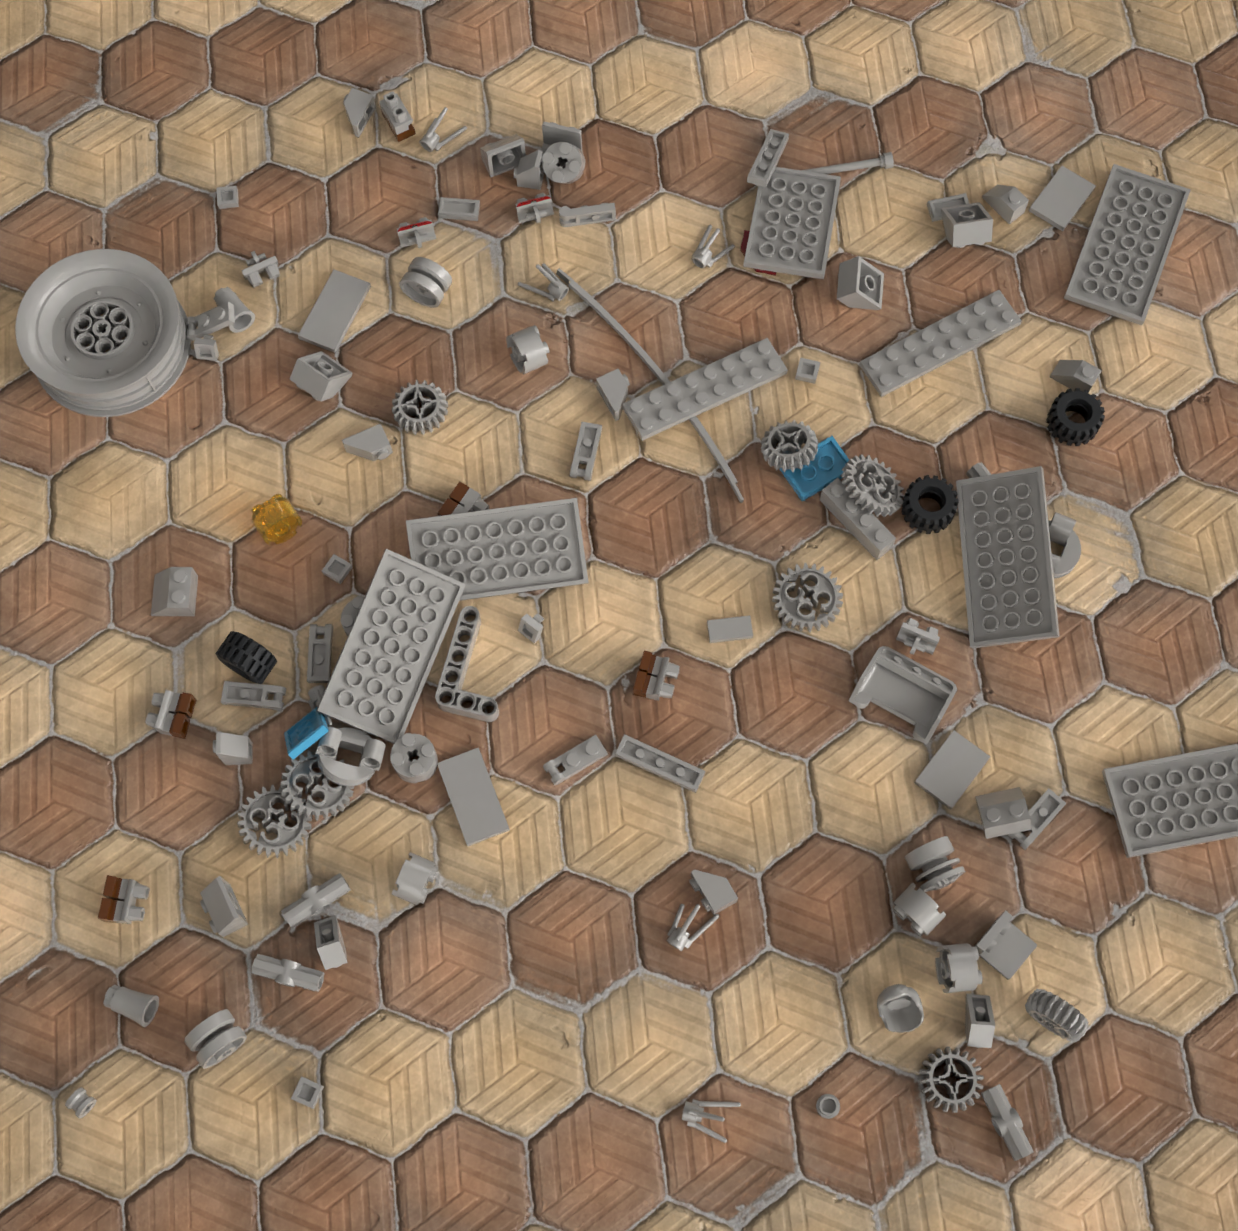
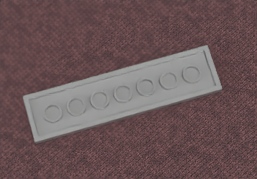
M997 290L863 359L859 365L876 391L883 397L1019 326L1022 321L1002 292Z
M765 338L623 403L622 408L643 441L786 375L788 369L769 339Z

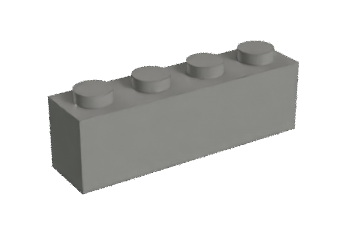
M839 478L835 479L822 490L820 501L867 551L878 560L893 548L896 537L872 513L869 514L867 508L861 510V504L855 505V499L849 498L851 493L844 490L846 486L842 484Z

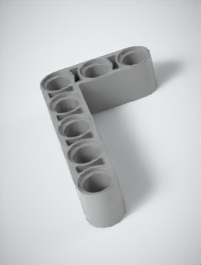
M466 606L460 612L435 698L439 708L444 712L485 722H493L499 716L497 702L491 697L461 690L481 625L478 609L473 606ZM470 615L476 617L475 620L471 622L465 620L466 617ZM463 635L470 636L466 642L459 641ZM457 655L464 656L460 662L453 661ZM452 675L458 676L455 682L447 681L448 677ZM444 696L452 697L448 703H442L441 699ZM465 701L473 702L470 708L462 707ZM487 706L494 707L492 713L487 714L483 712Z

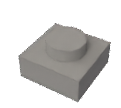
M237 186L217 188V205L219 209L239 207Z
M800 358L795 379L815 384L820 362Z
M333 554L323 568L322 573L341 584L353 567L349 562Z
M301 1076L291 1099L314 1109L324 1086Z

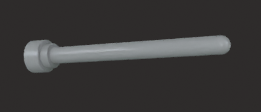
M886 152L875 159L801 171L832 174L876 166L889 169L893 168L894 161L892 152Z

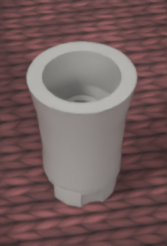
M229 287L220 288L216 291L214 300L217 307L227 302L234 304L235 323L229 325L230 330L238 333L249 328L255 320V314L244 305L236 293Z
M113 985L107 990L103 1004L112 1011L122 1014L141 1026L146 1027L155 1017L159 1007V997L134 991L123 986Z

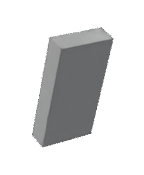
M966 193L928 201L927 208L931 220L934 222L942 220L941 208L970 203Z
M440 197L438 218L478 221L480 200Z
M750 615L707 620L710 643L753 638Z

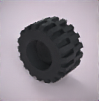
M1075 388L1074 391L1067 389L1065 393L1061 392L1055 398L1046 419V423L1049 424L1048 430L1053 431V438L1058 437V442L1060 443L1063 441L1067 442V446H1071L1072 443L1075 446H1080L1081 443L1085 445L1095 437L1103 424L1102 422L1105 418L1103 413L1105 410L1104 407H1100L1102 402L1100 399H1095L1096 395L1094 393L1090 395L1088 390L1085 389L1083 392L1080 391V388ZM1073 411L1083 416L1085 423L1071 421L1065 412Z
M926 475L923 480L919 477L915 480V483L912 482L906 490L901 505L903 507L901 512L902 515H905V522H910L909 527L912 529L914 527L918 528L917 532L920 533L924 530L926 534H931L932 531L939 533L941 529H946L948 524L952 522L959 503V499L956 498L958 495L957 491H952L953 485L951 483L946 484V479L942 478V480H939L938 476L935 475L933 478ZM932 498L939 503L941 510L936 512L927 511L920 506L918 500Z
M230 631L215 653L218 659L228 668L247 680L258 684H263L277 663L275 656L265 647L248 636L234 631Z

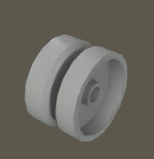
M415 257L408 267V272L404 274L400 281V288L415 302L426 307L436 308L440 305L444 298V293L448 291L452 284V277L438 263L427 258Z
M227 1009L211 1015L198 1024L185 1037L184 1042L190 1051H199L196 1059L204 1069L212 1067L227 1058L247 1039L241 1027H233L235 1018Z

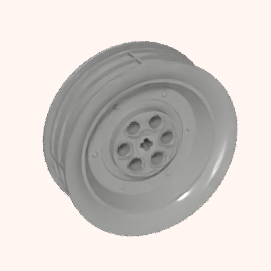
M88 250L68 256L53 264L31 284L20 303L16 317L15 332L17 346L23 360L37 376L41 386L63 407L88 416H121L152 404L176 383L186 366L191 348V340L186 338V331L188 330L186 326V313L177 300L174 289L167 277L148 260L122 250Z

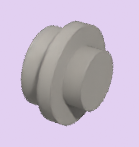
M824 1094L817 1100L816 1109L821 1117L831 1119L839 1113L840 1103L834 1095Z

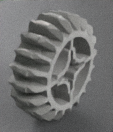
M416 380L415 385H411L408 382V387L404 388L401 386V393L396 392V399L392 401L394 420L398 422L399 427H404L407 433L411 429L415 435L418 431H421V434L424 435L427 429L432 433V427L439 428V422H444V416L448 414L446 395L442 393L440 387L435 388L433 382L429 385L425 380L422 384H419V381ZM419 402H421L422 408H420L421 413H419L418 407H420Z
M795 419L792 423H788L785 420L784 424L777 422L776 427L770 426L769 431H765L761 441V452L763 453L764 460L768 461L770 467L774 466L776 471L782 468L784 473L787 469H791L794 472L795 468H799L802 471L803 465L809 466L810 461H814L815 455L818 452V439L814 431L811 430L809 425L805 426L803 421L797 424Z
M1034 990L1025 1004L1026 1011L1035 1021L1062 1039L1077 1042L1084 1036L1089 1026L1087 1019L1078 1009L1058 995L1056 996L1046 990Z
M949 1046L945 1047V1055L939 1048L936 1050L937 1057L932 1053L928 1055L931 1063L926 1060L922 1062V1065L927 1070L921 1069L919 1074L926 1076V1079H920L919 1084H926L927 1087L923 1088L921 1092L926 1093L929 1091L931 1095L926 1098L927 1102L936 1099L934 1108H938L942 1103L943 1112L948 1111L949 1105H951L952 1113H957L958 1105L962 1111L967 1110L966 1103L970 1106L975 1104L971 1096L976 1099L980 1098V1094L975 1089L982 1090L984 1087L977 1083V1081L984 1079L983 1075H976V1072L981 1070V1066H972L976 1059L973 1057L968 1061L966 1059L969 1054L967 1051L959 1056L960 1048L958 1047L954 1049L953 1054ZM945 1060L946 1066H944L943 1075L933 1077L937 1064ZM953 1061H956L959 1064H961L967 1071L968 1075L960 1074L956 1070ZM950 1074H952V1077L955 1076L956 1079H960L952 1083V1086L949 1085L950 1082L947 1083L946 1080H941L950 1076ZM969 1082L966 1094L962 1098L957 1099L959 1085ZM934 1084L945 1087L950 1099L943 1097L936 1090Z

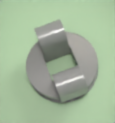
M1055 512L1052 520H1048L1050 541L1064 546L1061 556L1052 554L1054 579L1070 573L1081 555L1080 540L1073 531L1076 520Z
M328 727L329 731L319 739L315 753L317 754L318 766L321 772L336 784L343 786L363 784L373 776L376 770L379 771L386 745L380 740L372 739L361 730L349 727L339 729ZM338 748L361 753L358 767L335 761Z

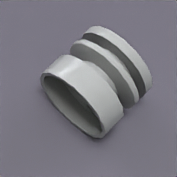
M948 836L926 843L904 857L911 871L923 870V873L918 875L915 880L916 882L928 880L919 887L924 892L946 887L966 872L963 866L955 869L952 868L960 863L959 858L947 859V856L955 850Z

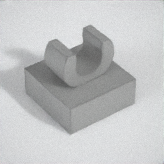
M204 335L203 339H195L194 348L197 359L217 361L219 353L216 340H213V335Z
M526 614L521 618L518 631L535 643L540 639L543 629L541 622L544 618L539 614H536L533 618Z

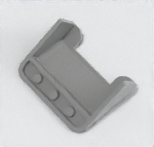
M882 646L878 648L861 675L849 702L861 709L866 708L870 701L913 724L915 726L912 734L913 737L918 741L928 744L957 691V686L951 680L892 648Z

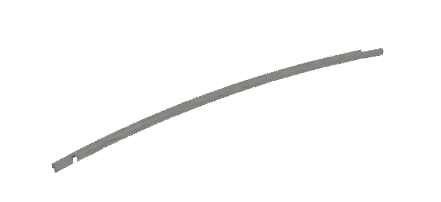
M558 268L556 275L565 281L577 295L590 305L623 338L662 385L669 383L670 380L633 337L591 295ZM697 416L690 418V422L717 461L739 502L743 503L744 498L736 486L738 481Z

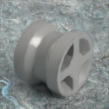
M81 1087L69 1097L65 1106L68 1109H73L78 1118H83L94 1107L97 1100L92 1096L89 1097L86 1094V1090Z

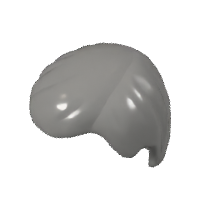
M895 984L885 988L878 996L877 1008L879 1016L882 1018L887 1030L898 1033L911 1032L923 1022L922 1002L918 993L913 988L903 984Z

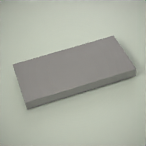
M334 269L300 330L298 338L336 353L369 292L371 284Z
M479 747L437 763L467 846L510 831Z

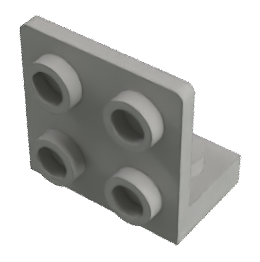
M543 122V146L541 149L543 154L549 146L557 142L573 144L582 151L581 130L575 127L561 126L554 122ZM562 159V163L560 165L566 167L565 163L568 161Z
M1005 910L975 946L978 949L979 956L1009 980L1037 947V944L1010 922L1013 916Z

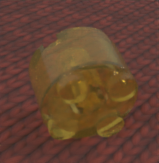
M281 494L272 496L270 500L254 506L251 510L253 513L252 523L266 544H270V542H275L276 545L284 543L296 535L298 525L300 528L302 526V519L290 501Z

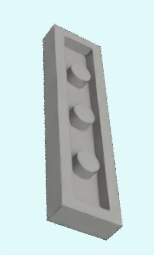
M770 129L748 174V183L763 187L767 186L789 140L788 133Z
M625 734L615 753L616 757L695 793L705 775L704 770Z

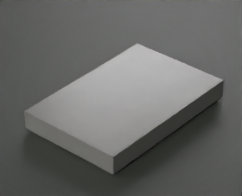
M1061 166L1031 205L1029 212L1059 230L1064 231L1094 191L1096 185Z
M954 730L914 783L951 810L989 760L990 756Z

